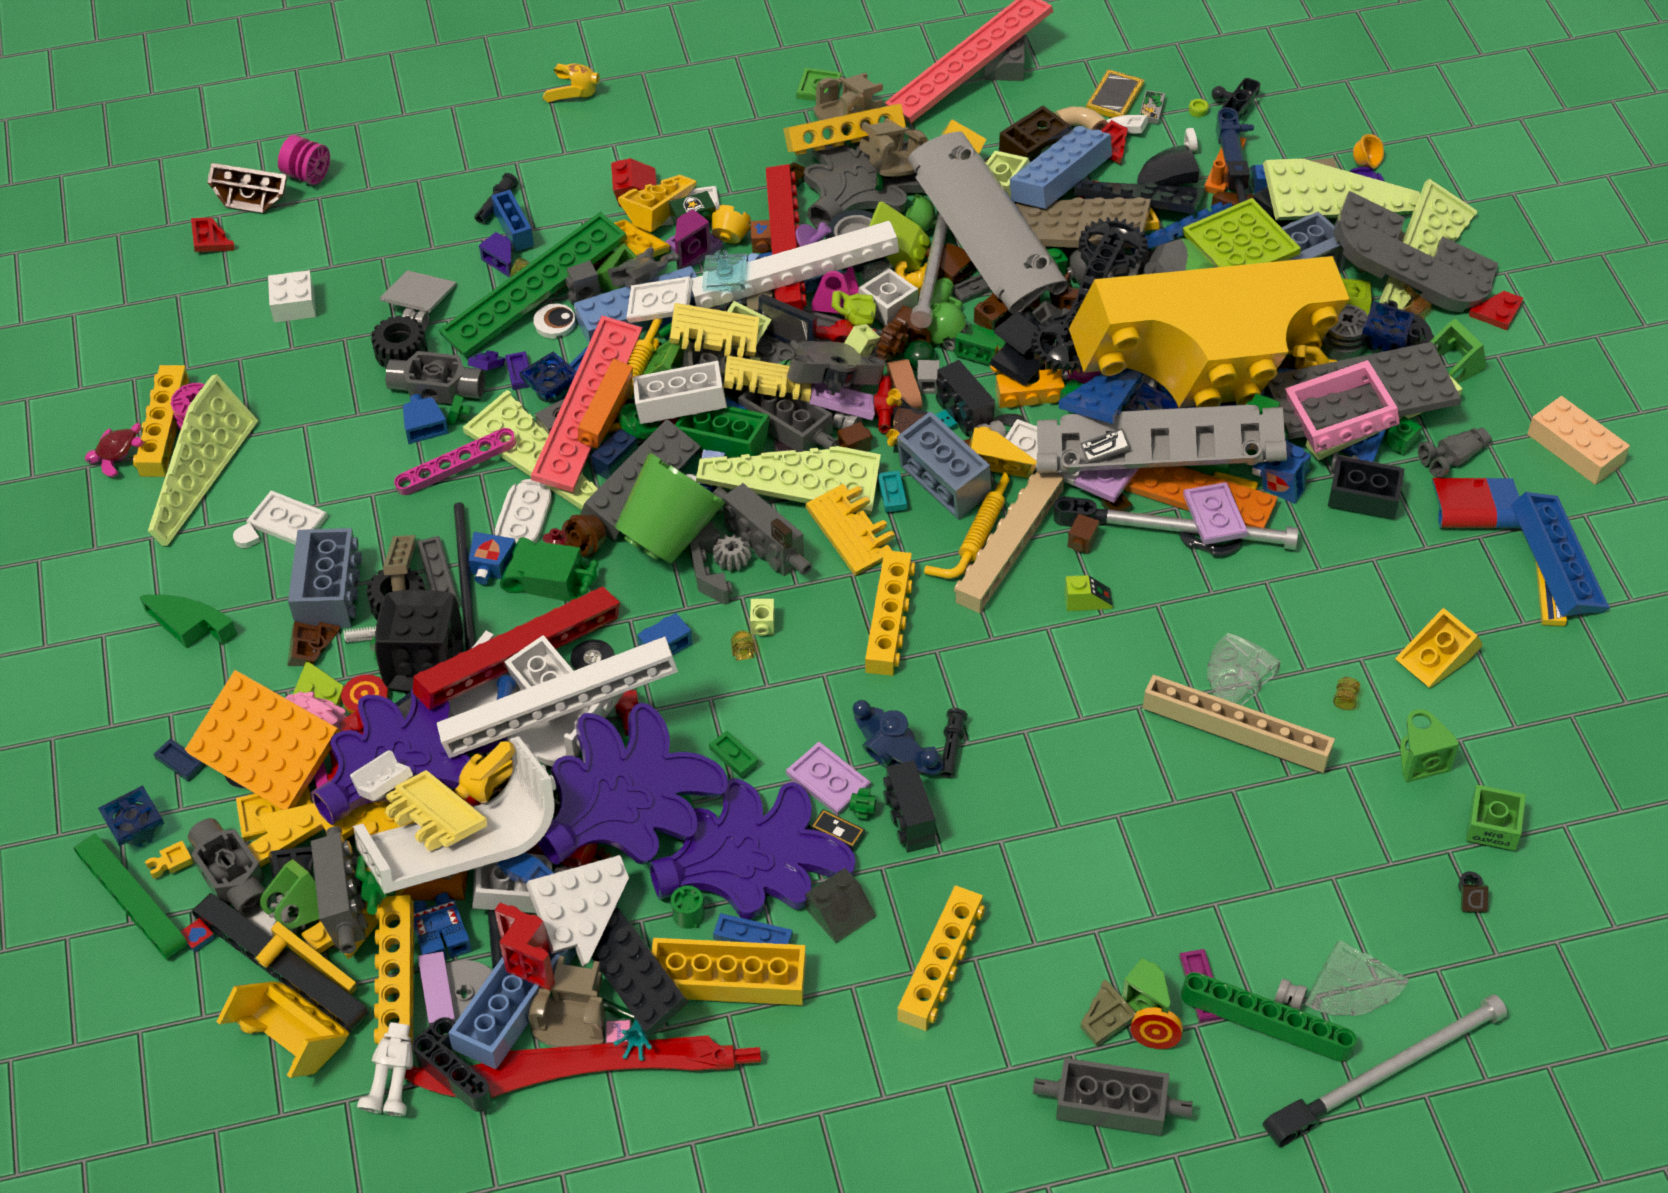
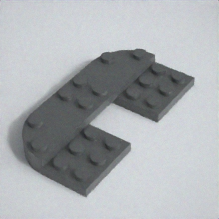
M1351 191L1347 193L1335 223L1334 236L1336 243H1340L1344 249L1342 252L1344 256L1354 265L1381 279L1387 274L1420 290V298L1450 311L1463 312L1466 308H1473L1482 303L1493 288L1492 282L1498 266L1497 262L1443 236L1438 242L1434 257L1397 240L1405 217Z

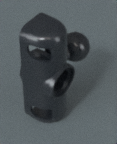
M1244 78L1234 92H1228L1224 87L1216 86L1213 88L1211 95L1216 101L1228 99L1222 108L1227 107L1236 110L1239 119L1248 112V107L1256 95H1258L1260 82L1251 78Z

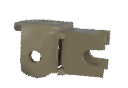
M867 73L849 78H824L816 86L814 114L819 120L883 107V100L872 101L871 99L873 94L883 91V84H874L869 81ZM842 83V96L838 99V84ZM844 124L842 131L849 130L848 126Z
M888 118L884 120V123L872 125L866 122L862 123V130L869 135V142L861 139L859 149L870 156V164L873 165L880 175L903 176L915 173L908 162V157L919 145L921 146L928 142L923 132L909 130L907 127L903 128ZM904 133L909 135L907 151L902 150Z
M559 956L554 974L555 984L550 991L545 988H539V992L533 999L529 1010L528 1019L533 1037L551 1047L603 1044L605 1008L602 998L598 997L603 980L602 972H599L600 963L594 961L592 969L564 965L565 957ZM552 991L553 998L549 999L550 993Z

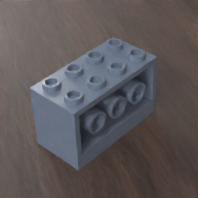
M1320 212L1307 215L1282 227L1301 248L1300 255L1288 260L1333 256L1340 273L1343 271L1346 257L1342 253L1344 249L1341 244L1336 243L1334 236L1335 226Z
M931 411L897 436L900 466L958 520L984 501L987 493L991 492L990 465Z
M352 528L297 530L288 598L294 621L315 626L319 622L340 626V628H351L352 619L356 618L354 601L358 600V588L356 587V583L360 582L358 565H362V552L358 551V537H354Z

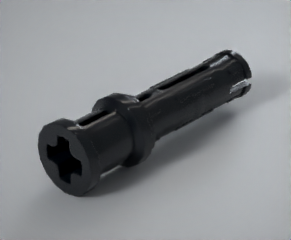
M504 173L500 183L493 187L492 195L516 188L519 185L518 179L511 173ZM491 196L474 215L478 223L485 224L494 212Z
M959 708L948 709L946 714L948 722L943 731L946 737L942 757L944 767L939 774L947 779L955 776L959 743L965 735L963 726L968 714Z

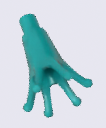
M635 1019L631 1028L622 1030V1034L625 1036L618 1041H614V1045L618 1046L625 1040L628 1041V1047L622 1056L623 1059L627 1058L633 1046H638L639 1060L643 1061L644 1043L648 1050L652 1049V1046L649 1044L647 1034Z

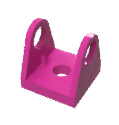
M853 266L847 267L848 270L843 274L837 271H829L823 274L812 301V311L839 313L831 306L833 292L842 291L849 296L859 293V285ZM841 298L840 307L843 308L844 300Z

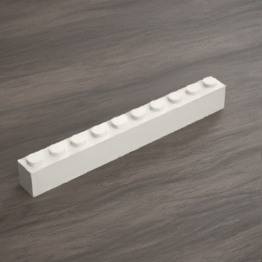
M886 221L692 279V297L697 307L711 308L820 276L829 271H837L898 253L897 236L890 221Z
M662 637L437 722L440 740L448 757L451 758L678 672L666 637Z

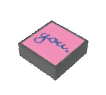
M631 1019L605 1020V1043H614V1041H618L625 1036L622 1034V1030L631 1028Z

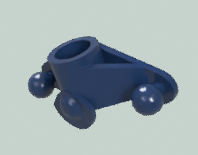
M858 700L854 703L852 708L854 718L866 739L862 746L878 764L887 767L888 765L892 766L914 760L919 773L934 776L943 770L944 763L935 746L921 748L915 742L914 733L908 728L907 717L902 712L897 710L884 712L883 709L871 707L865 700Z

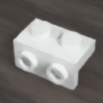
M388 750L353 772L350 777L359 796L376 801L384 798L388 791L413 776L410 767L398 763L393 752Z

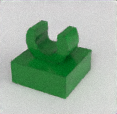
M455 394L446 420L447 424L454 426L456 418L461 422H467L471 407L461 405L464 397Z

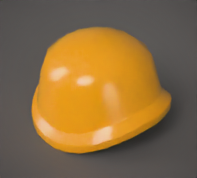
M1366 134L1361 140L1356 142L1353 148V158L1358 166L1375 169L1382 162L1384 146L1380 138L1373 134Z

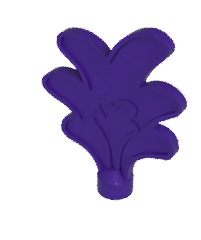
M412 687L411 708L404 720L400 709L388 698L378 695H365L358 701L360 719L364 727L363 735L357 731L347 730L341 731L332 737L331 747L338 762V770L331 781L313 790L311 797L321 816L331 825L350 815L351 811L364 804L378 801L390 802L386 799V796L376 801L359 796L350 777L353 772L388 750L393 752L398 763L410 767L413 776L410 778L427 770L445 786L456 789L459 785L458 779L461 771L470 760V757L466 754L491 753L500 742H508V736L449 758L441 743L437 722L451 717L449 701L429 710L413 694ZM395 788L391 789V790L388 791L386 794H388V793L394 791Z
M636 704L630 711L628 716L629 738L626 749L612 723L597 714L584 713L576 723V733L582 750L583 761L575 756H563L553 763L551 775L555 780L559 793L560 807L556 818L551 821L547 832L537 844L547 859L556 865L574 854L577 849L594 843L615 846L625 852L636 863L641 865L647 864L657 854L659 848L658 837L654 831L663 832L681 840H688L697 830L696 813L690 803L679 795L721 797L728 788L727 776L723 768L712 759L691 752L669 753L670 736L667 725L662 716L649 704Z
M736 778L728 781V788L723 794V810L719 819L715 813L708 809L695 808L697 830L693 836L685 840L681 849L674 855L649 861L652 884L659 900L671 897L673 892L679 887L693 886L699 890H706L720 895L730 903L739 917L744 919L757 917L763 911L765 893L776 897L793 909H802L808 904L811 896V880L806 871L819 873L845 882L853 877L856 863L854 853L843 841L824 832L808 830L811 822V801L807 792L800 784L795 782L784 784L779 790L773 807L763 816L762 801L756 789L749 783Z

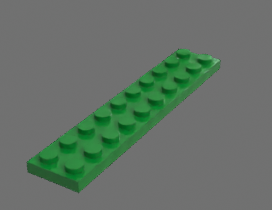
M600 211L439 329L441 336L467 358L566 285L565 278L568 277V267L591 261L593 265L627 240L626 233Z

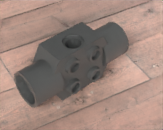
M417 351L407 361L390 359L386 368L385 381L388 389L408 391L410 397L414 394H420L423 399L432 397L437 403L452 404L455 394L461 397L481 399L485 388V372L483 369L463 367L460 355Z
M214 818L204 819L195 824L188 833V840L195 849L192 857L198 871L214 895L225 903H232L236 911L245 918L253 917L262 912L260 899L265 888L261 883L265 878L259 862L236 829L224 830ZM270 896L267 899V906L270 902Z

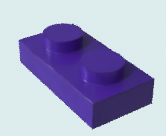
M487 350L486 353H477V355L469 357L468 366L487 371L504 366L505 357L498 356V352Z

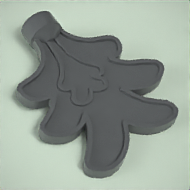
M869 136L862 137L869 142ZM908 140L903 141L902 150L907 151ZM860 141L853 143L856 151L846 143L836 147L828 144L825 145L826 149L814 151L812 148L813 156L821 164H813L804 169L805 183L817 191L820 196L808 208V218L816 229H818L819 224L822 222L828 226L829 222L842 212L876 209L879 202H884L897 212L902 213L907 205L906 193L926 192L916 179V173L903 176H884L883 190L877 191L875 189L877 171L869 162L870 156L859 149Z

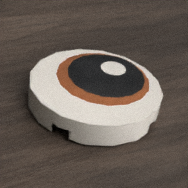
M548 304L541 307L534 315V327L537 333L545 338L555 339L561 335L564 337L572 332L576 325L574 312L563 304Z

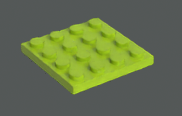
M1253 198L1183 227L1182 230L1186 239H1189L1209 255L1218 267L1286 261L1300 255L1301 252L1299 245Z

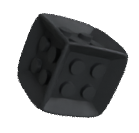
M400 590L389 592L385 595L376 625L375 653L382 681L387 688L411 691L414 676L419 672L430 669L440 662L463 653V626L458 602L454 594L438 590Z

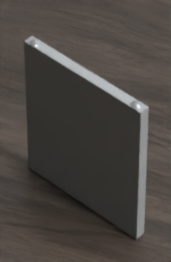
M407 270L380 297V301L430 313L456 286V282Z

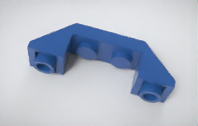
M526 852L499 861L496 864L512 881L515 882L520 879L525 884L530 880L554 874L538 858Z

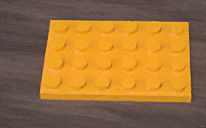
M234 670L185 750L191 756L280 809L285 810L296 806L332 748V737L341 732V730Z

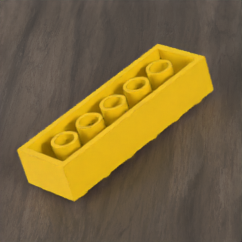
M653 938V954L688 1000L803 1005L806 945Z

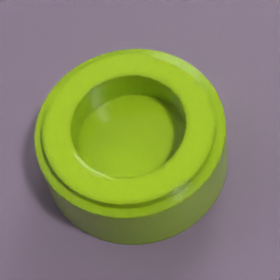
M1194 99L1189 103V113L1192 116L1203 117L1207 115L1208 102L1203 99Z

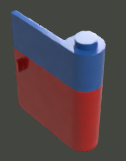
M1432 478L1439 503L1438 524L1440 528H1521L1511 506L1519 498L1513 478Z

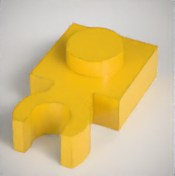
M183 841L161 850L160 854L162 857H153L145 861L148 869L156 866L155 869L150 871L153 879L160 877L167 869L172 874L193 864Z

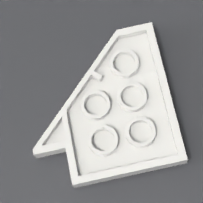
M620 855L533 879L526 883L537 916L544 921L551 954L575 947L582 967L589 963L629 879Z

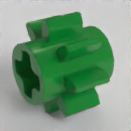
M859 788L858 793L851 794L850 811L856 812L855 818L867 819L868 813H875L877 797L870 795L871 789Z

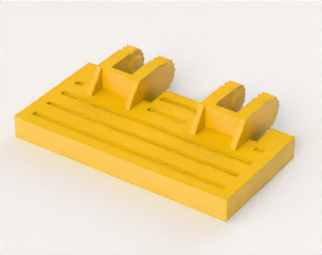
M841 484L807 502L805 508L851 572L856 576L883 561L884 551L892 550L889 545L880 549L879 547L891 541L895 534L893 531H889L875 538V534L887 527L886 521L882 520L873 524L863 510L854 515L855 512L866 507L870 503V499L866 496L851 504L849 501L862 493V488L857 486L848 490L844 484Z

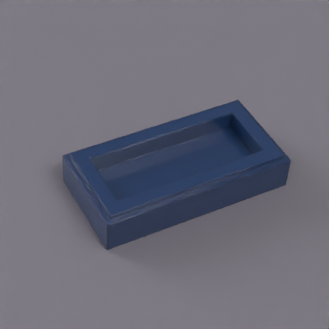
M171 738L153 754L156 760L187 782L205 767V763L191 756L184 747Z

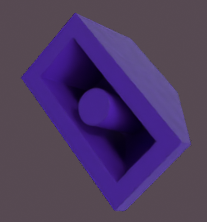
M495 232L479 244L481 260L510 278L513 276L512 243L508 237Z

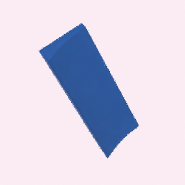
M1532 492L1523 493L1511 506L1561 617L1583 613L1606 612L1610 607L1559 497Z

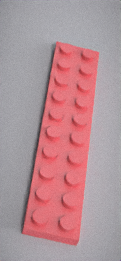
M1015 0L885 101V106L901 104L904 120L912 123L1053 13L1052 6L1042 0Z
M601 316L532 471L531 480L573 493L592 450V446H587L577 441L578 426L613 358L626 364L628 363L632 351L641 336L642 327Z

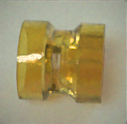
M1351 677L1340 678L1336 686L1337 692L1333 698L1334 705L1343 710L1354 709L1358 701L1357 695L1360 692V683Z

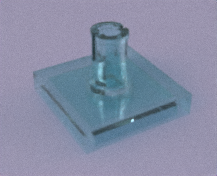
M718 250L714 255H705L702 280L703 292L745 290L748 267L747 253L728 254L726 250H723L722 255L721 250Z

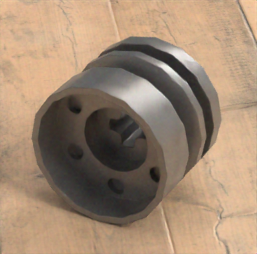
M1346 305L1338 316V323L1331 327L1322 339L1321 349L1324 354L1337 361L1359 357L1363 354L1370 326L1369 317L1365 311L1353 305Z

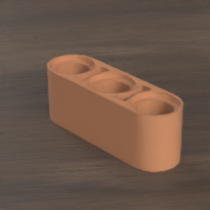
M905 359L887 363V374L891 377V387L900 391V400L903 399L911 406L922 409L921 394L909 360Z

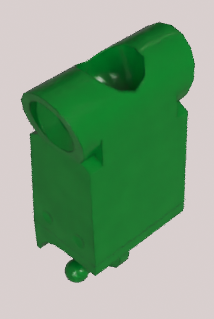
M522 537L518 539L512 552L513 558L504 571L500 587L509 593L525 591L530 595L570 602L573 599L582 597V595H586L589 590L588 588L596 583V568L599 566V562L592 560L590 566H588L583 561L580 547L537 542L535 544L530 539Z

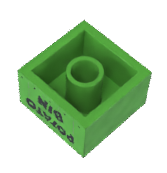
M1476 784L1471 799L1466 841L1516 851L1522 832L1526 794Z

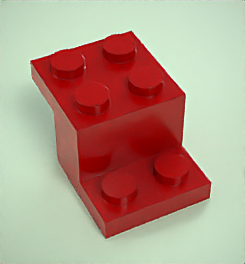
M500 902L495 908V915L501 936L499 943L506 972L550 991L555 984L548 953L550 949L544 921L536 915H529L520 911L513 905L508 906Z

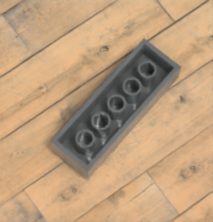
M666 419L584 503L580 515L597 516L605 527L606 537L615 542L623 534L615 528L616 522L649 452L669 466L671 465L678 471L683 472L695 459L701 446Z

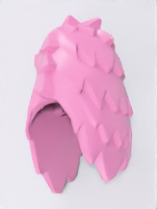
M299 692L285 697L287 700L340 729V721L347 717L342 714L346 712L344 708L334 705V702L330 700L315 698L314 692Z

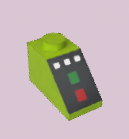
M1089 575L1066 576L1064 594L1067 611L1113 608L1111 591L1108 586Z

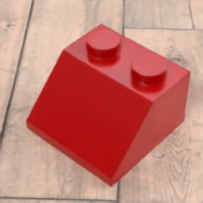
M631 158L611 163L613 192L617 202L618 198L629 190L637 189L640 191L645 189V185H657L656 169L652 166Z

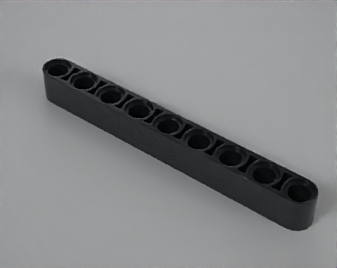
M209 893L191 910L193 916L196 919L200 918L210 931L280 983L289 986L344 1027L349 1033H352L370 1015L367 1008L361 1002L286 947L267 968L262 966L255 958L271 941L272 937L214 894Z

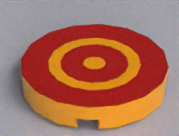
M367 674L356 676L349 680L342 689L341 698L344 708L352 714L358 710V701L361 697L365 695H378L389 698L388 689L380 677Z
M1153 1007L1136 1012L1131 1022L1130 1031L1133 1038L1146 1047L1168 1049L1177 1045L1181 1040L1183 1025L1174 1013L1168 1011L1167 1014L1162 1012L1161 1008Z

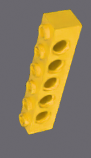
M894 104L783 128L788 152H795V155L807 153L806 149L809 148L818 151L826 149L825 145L832 144L833 147L844 145L846 140H851V143L859 142L863 139L862 137L869 136L861 129V122L864 120L869 125L878 124L882 116L904 128L906 125L902 105ZM844 124L847 125L849 129L847 135H844L842 133V127ZM825 129H828L830 132L828 139L823 137ZM807 132L811 135L809 143H806L804 140V135Z
M160 365L158 374L154 376V389L150 391V405L146 407V421L142 423V436L140 439L144 443L138 447L137 455H134L133 458L134 467L137 468L140 477H166L178 429L170 404L171 397L176 390L189 384V376L185 365Z
M884 551L865 657V673L893 676L894 668L899 667L900 653H897L898 648L902 649L903 635L900 632L906 628V616L903 615L904 612L909 610L910 599L906 597L907 594L912 592L913 581L909 579L910 576L915 574L916 563L912 562V553Z
M956 885L954 886L898 1006V1021L924 1031L927 1030L930 1023L935 1022L939 1011L937 1006L939 1002L945 1001L948 993L946 986L949 981H954L958 967H956L958 960L963 961L967 951L965 945L975 935L976 926L974 925L984 915L983 895ZM959 916H964V917H966V918H965V919H960V918H957V917H959ZM954 936V937H957V938H956V939H949L948 937ZM939 957H947L948 959L942 960ZM936 977L938 980H930L929 978ZM920 998H927V999H929V1000H928V1001H920L919 999H920Z
M411 895L387 896L378 905L377 913L375 914L376 920L379 921V929L375 930L376 945H379V954H375V968L379 969V978L375 979V993L379 994V1003L374 1005L375 1019H378V1028L374 1029V1042L379 1044L381 1039L384 1038V1033H388V1022L393 1018L400 1019L399 1024L410 1026L408 1037L411 1038V1044H413L414 902ZM391 921H400V924L397 927H388ZM394 944L400 945L396 952H388L390 946ZM392 969H400L397 976L388 977V973ZM391 994H400L397 1001L388 1002Z

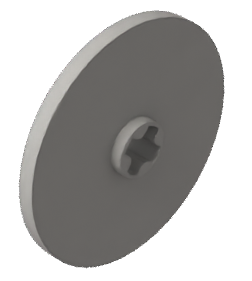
M458 960L446 964L455 1023L492 972L489 967L482 963L471 960ZM462 991L467 992V998H461Z

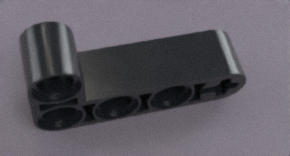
M449 1017L437 1019L413 1041L412 1045L417 1063L476 1112L486 1111L493 1102L488 1082L452 1052L449 1031L455 1022Z

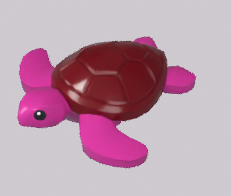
M136 423L131 429L115 431L110 428L107 429L95 450L87 452L85 461L89 464H95L102 460V472L109 477L117 476L118 471L115 469L113 461L123 460L127 456L131 445L140 447L144 443L142 439L136 437L141 429V424Z

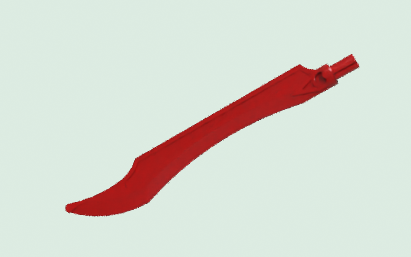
M709 1035L648 1040L652 1049L648 1050L644 1043L643 1061L639 1060L638 1046H633L627 1058L623 1059L622 1056L628 1047V1042H622L618 1046H615L614 1043L515 1050L507 1053L497 1069L483 1063L470 1067L486 1079L493 1098L516 1089L549 1080L609 1070L652 1068L696 1071L735 1069L736 1064L761 1062L760 1047L734 1049L733 1045L720 1046L713 1042ZM412 1067V1069L406 1070L404 1079L412 1084L432 1092L457 1097L423 1068Z

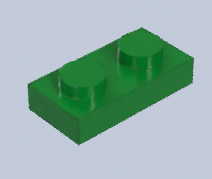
M725 731L709 744V749L740 778L759 765V759L728 731Z

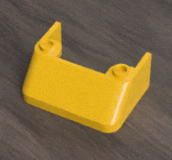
M276 981L234 986L216 1021L219 1024L236 1022L240 1025L241 1030L249 1034L264 1032L295 1055L292 1066L287 1074L290 1078L315 1074L342 1047L349 1035V1032L289 986Z

